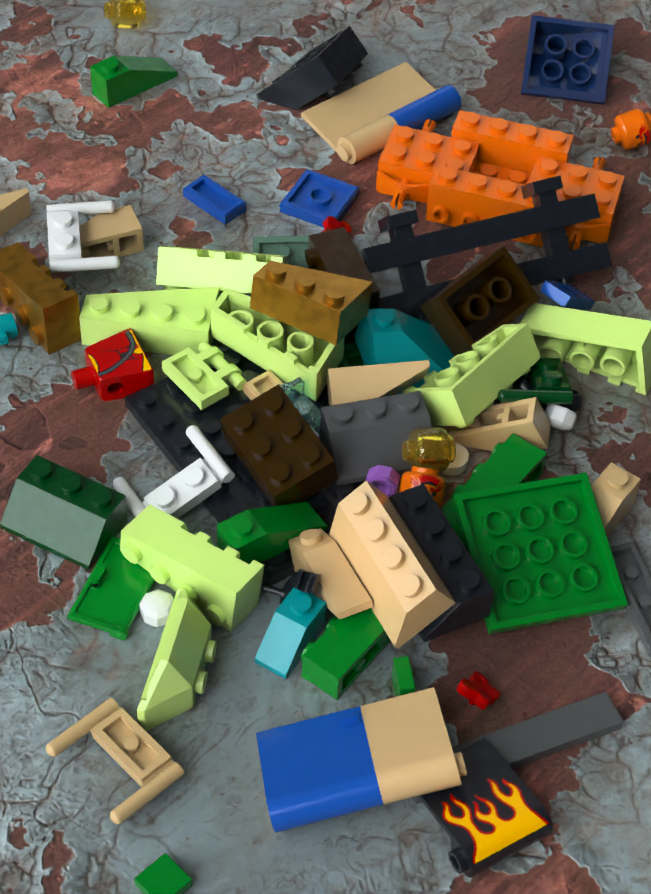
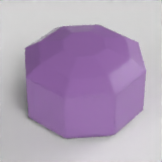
M377 465L369 469L366 480L389 498L398 492L401 475L392 467Z

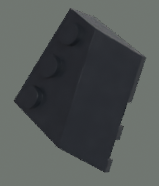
M348 26L310 50L289 67V70L272 81L273 84L264 88L256 95L260 100L297 110L325 92L331 95L343 86L342 83L353 76L352 73L363 66L361 61L368 55V52L352 28Z

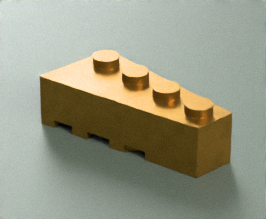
M19 242L0 249V298L5 306L10 305L14 310L18 323L21 326L25 325L29 329L33 342L36 345L40 344L47 354L50 355L81 341L78 294L73 289L66 292L64 290L66 288L65 282L60 278L53 280L50 269L45 265L39 267L37 258Z

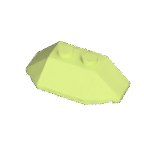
M177 587L137 708L138 724L146 732L193 708L197 693L203 694L205 691L208 673L204 671L206 663H213L215 658L217 641L212 640L211 624L185 588Z

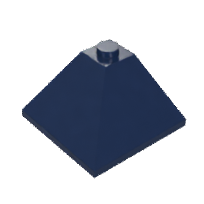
M532 15L521 95L604 105L615 25Z

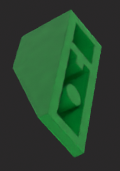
M112 56L90 66L92 93L108 108L178 76V72L162 58Z
M308 502L247 509L217 524V547L224 550L229 546L239 551L241 556L239 559L248 564L253 560L262 563L290 549L289 539L298 537L300 533L308 529L321 528L325 531L327 530V525Z

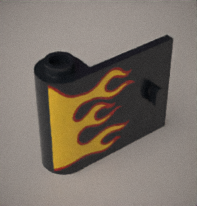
M486 738L458 751L462 753L467 771L466 776L460 777V786L418 796L450 836L451 851L448 852V857L451 865L457 873H464L469 878L527 848L553 832L552 821L545 807Z

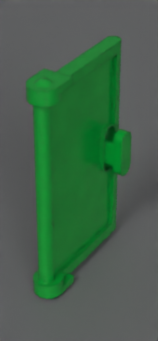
M111 537L69 611L67 618L71 621L108 632L110 637L126 640L129 635V629L140 610L139 604L145 593L150 591L155 580L146 569L139 564L129 562L120 551L121 539Z

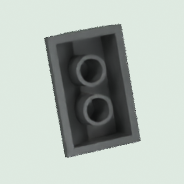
M421 391L321 407L320 437L324 447L335 460L338 480L335 481L337 486L366 481L369 469L377 465L392 467L399 475L411 471L412 466L429 469L437 468V464H421V461H437L430 415Z

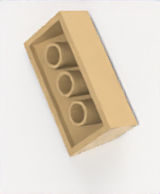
M366 480L338 503L329 536L335 540L372 600V611L394 647L399 649L456 602L386 494Z

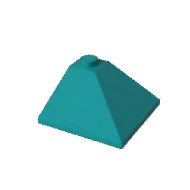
M369 309L368 315L359 322L355 334V340L364 365L429 360L430 368L427 373L429 374L432 371H437L438 373L451 367L449 360L454 357L433 325L396 309ZM424 378L411 386L419 388L420 386L424 385Z

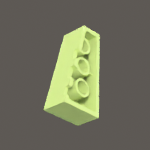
M159 246L156 285H164V290L183 289V287H219V291H224L225 288L242 294H251L253 275L269 261L286 264L287 256Z
M219 287L86 295L79 317L82 345H93L131 328L143 352L175 355L190 347L196 354H199L197 348L200 343L206 341L211 346L213 345L214 337L211 336V308L219 298Z
M225 288L211 308V336L266 371L271 370L280 380L316 402L327 384L328 368H337L343 359L344 338L337 345H334L250 309V296Z
M535 303L528 308L520 324L528 323L541 358H560L561 362L564 361L572 364L577 368L578 372L589 375L592 371L608 377L607 382L620 386L623 382L636 387L635 392L647 395L651 387V321Z
M528 323L501 325L471 345L473 351L458 354L450 359L451 367L438 373L437 371L430 372L423 377L425 380L424 385L419 388L409 386L402 393L421 391L430 415L431 426H456L457 428H464L471 425L477 415L494 404V400L498 397V392L501 389H511L513 387L512 384L520 376L530 372L531 366L541 358Z
M150 504L121 530L120 551L124 557L133 564H139L150 573L156 582L166 584L175 592L177 587L185 588L199 609L205 613L206 617L213 624L223 626L229 632H232L258 605L264 565L256 560H253L250 564L240 560L239 551L229 546L224 550L214 546L209 535L201 531L195 534L188 532L184 522Z

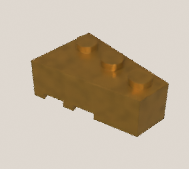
M269 261L253 275L250 309L337 345L368 315L373 282Z

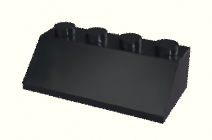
M421 484L391 495L389 500L456 602L418 633L423 642L490 617L494 590L425 485Z

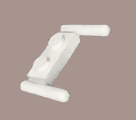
M113 201L46 205L51 273L115 269L120 266L118 256L82 258L79 215L112 213L115 210Z
M189 426L186 430V435L204 459H197L146 495L143 502H141L123 477L114 479L112 483L114 489L126 495V505L135 517L150 504L178 519L222 488V483H228L234 478L235 474L197 426Z

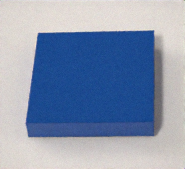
M306 169L281 201L280 212L323 227V221L329 216L335 217L337 221L342 220L358 198L360 187Z

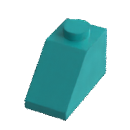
M293 588L274 612L255 656V663L287 679L301 660V654L306 645L312 640L315 641L324 630L326 602L312 594Z

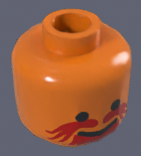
M636 108L618 114L614 119V127L610 128L615 145L620 143L628 151L650 143L651 115L649 112L644 113L643 110Z
M412 466L411 471L402 474L399 492L424 484L439 508L442 509L446 480L439 476V470Z

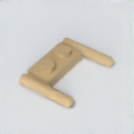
M111 697L46 745L47 754L51 757H56L90 732L92 738L141 786L138 791L110 812V819L115 824L123 823L184 775L183 768L177 762H174L172 757L122 707L119 708L117 702Z

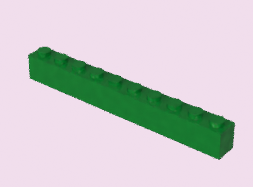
M512 433L504 443L499 442L494 447L490 458L485 463L480 462L475 467L471 478L465 484L460 483L455 488L451 498L454 494L538 481L543 475L547 453ZM450 499L442 506L441 511L462 541ZM366 609L340 620L336 616L333 617L326 625L322 636L316 642L314 640L310 641L301 654L302 677L336 700L344 694L391 642L372 609Z

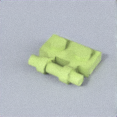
M206 341L199 344L197 348L199 354H196L188 347L162 361V371L201 410L228 396V385H233L240 391L243 390V384L247 382L242 376V371L235 364H229L224 359V353L218 347H212ZM215 367L218 371L214 372L211 368Z

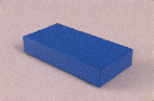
M206 175L201 176L183 188V197L225 225L246 211L245 201Z
M545 281L541 288V293L566 308L588 311L591 310L595 303V300L572 285Z

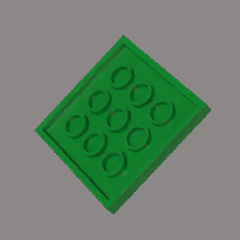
M587 472L454 494L451 498L462 542L494 590L490 617L484 619L488 634L621 610L628 605Z

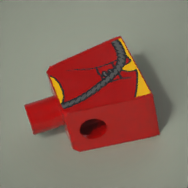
M131 328L88 346L84 350L86 367L71 371L72 381L76 390L94 385L100 399L103 401L123 399L154 384L153 369Z

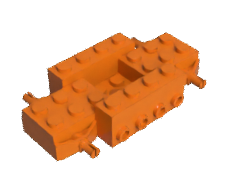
M462 110L458 112L452 127L451 137L433 133L436 128V122L431 120L430 123V119L425 121L422 130L394 125L379 158L376 191L393 196L390 202V206L393 209L396 208V205L397 210L402 209L404 201H408V199L427 204V221L453 227L534 208L532 197L524 199L521 187L531 182L561 176L563 188L556 190L558 202L595 193L600 218L564 226L566 235L569 236L568 244L570 250L572 249L573 242H575L573 250L579 249L580 242L583 240L596 243L608 242L625 177L624 175L604 171L606 160L601 158L598 165L600 157L594 158L592 168L570 164L574 135ZM541 233L511 239L543 247Z

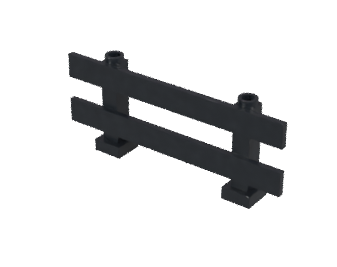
M561 176L531 182L521 187L524 199L532 197L534 208L418 236H414L412 228L413 224L419 222L416 210L386 216L378 220L380 233L388 231L391 242L361 249L364 263L370 273L397 267L403 288L401 293L379 298V309H396L419 320H426L428 318L420 308V305L453 280L427 286L421 261L536 233H541L546 257L517 264L531 286L545 283V281L568 284L575 282L574 275L612 266L606 242L570 251L564 227L600 218L595 193L558 202L556 190L563 188Z

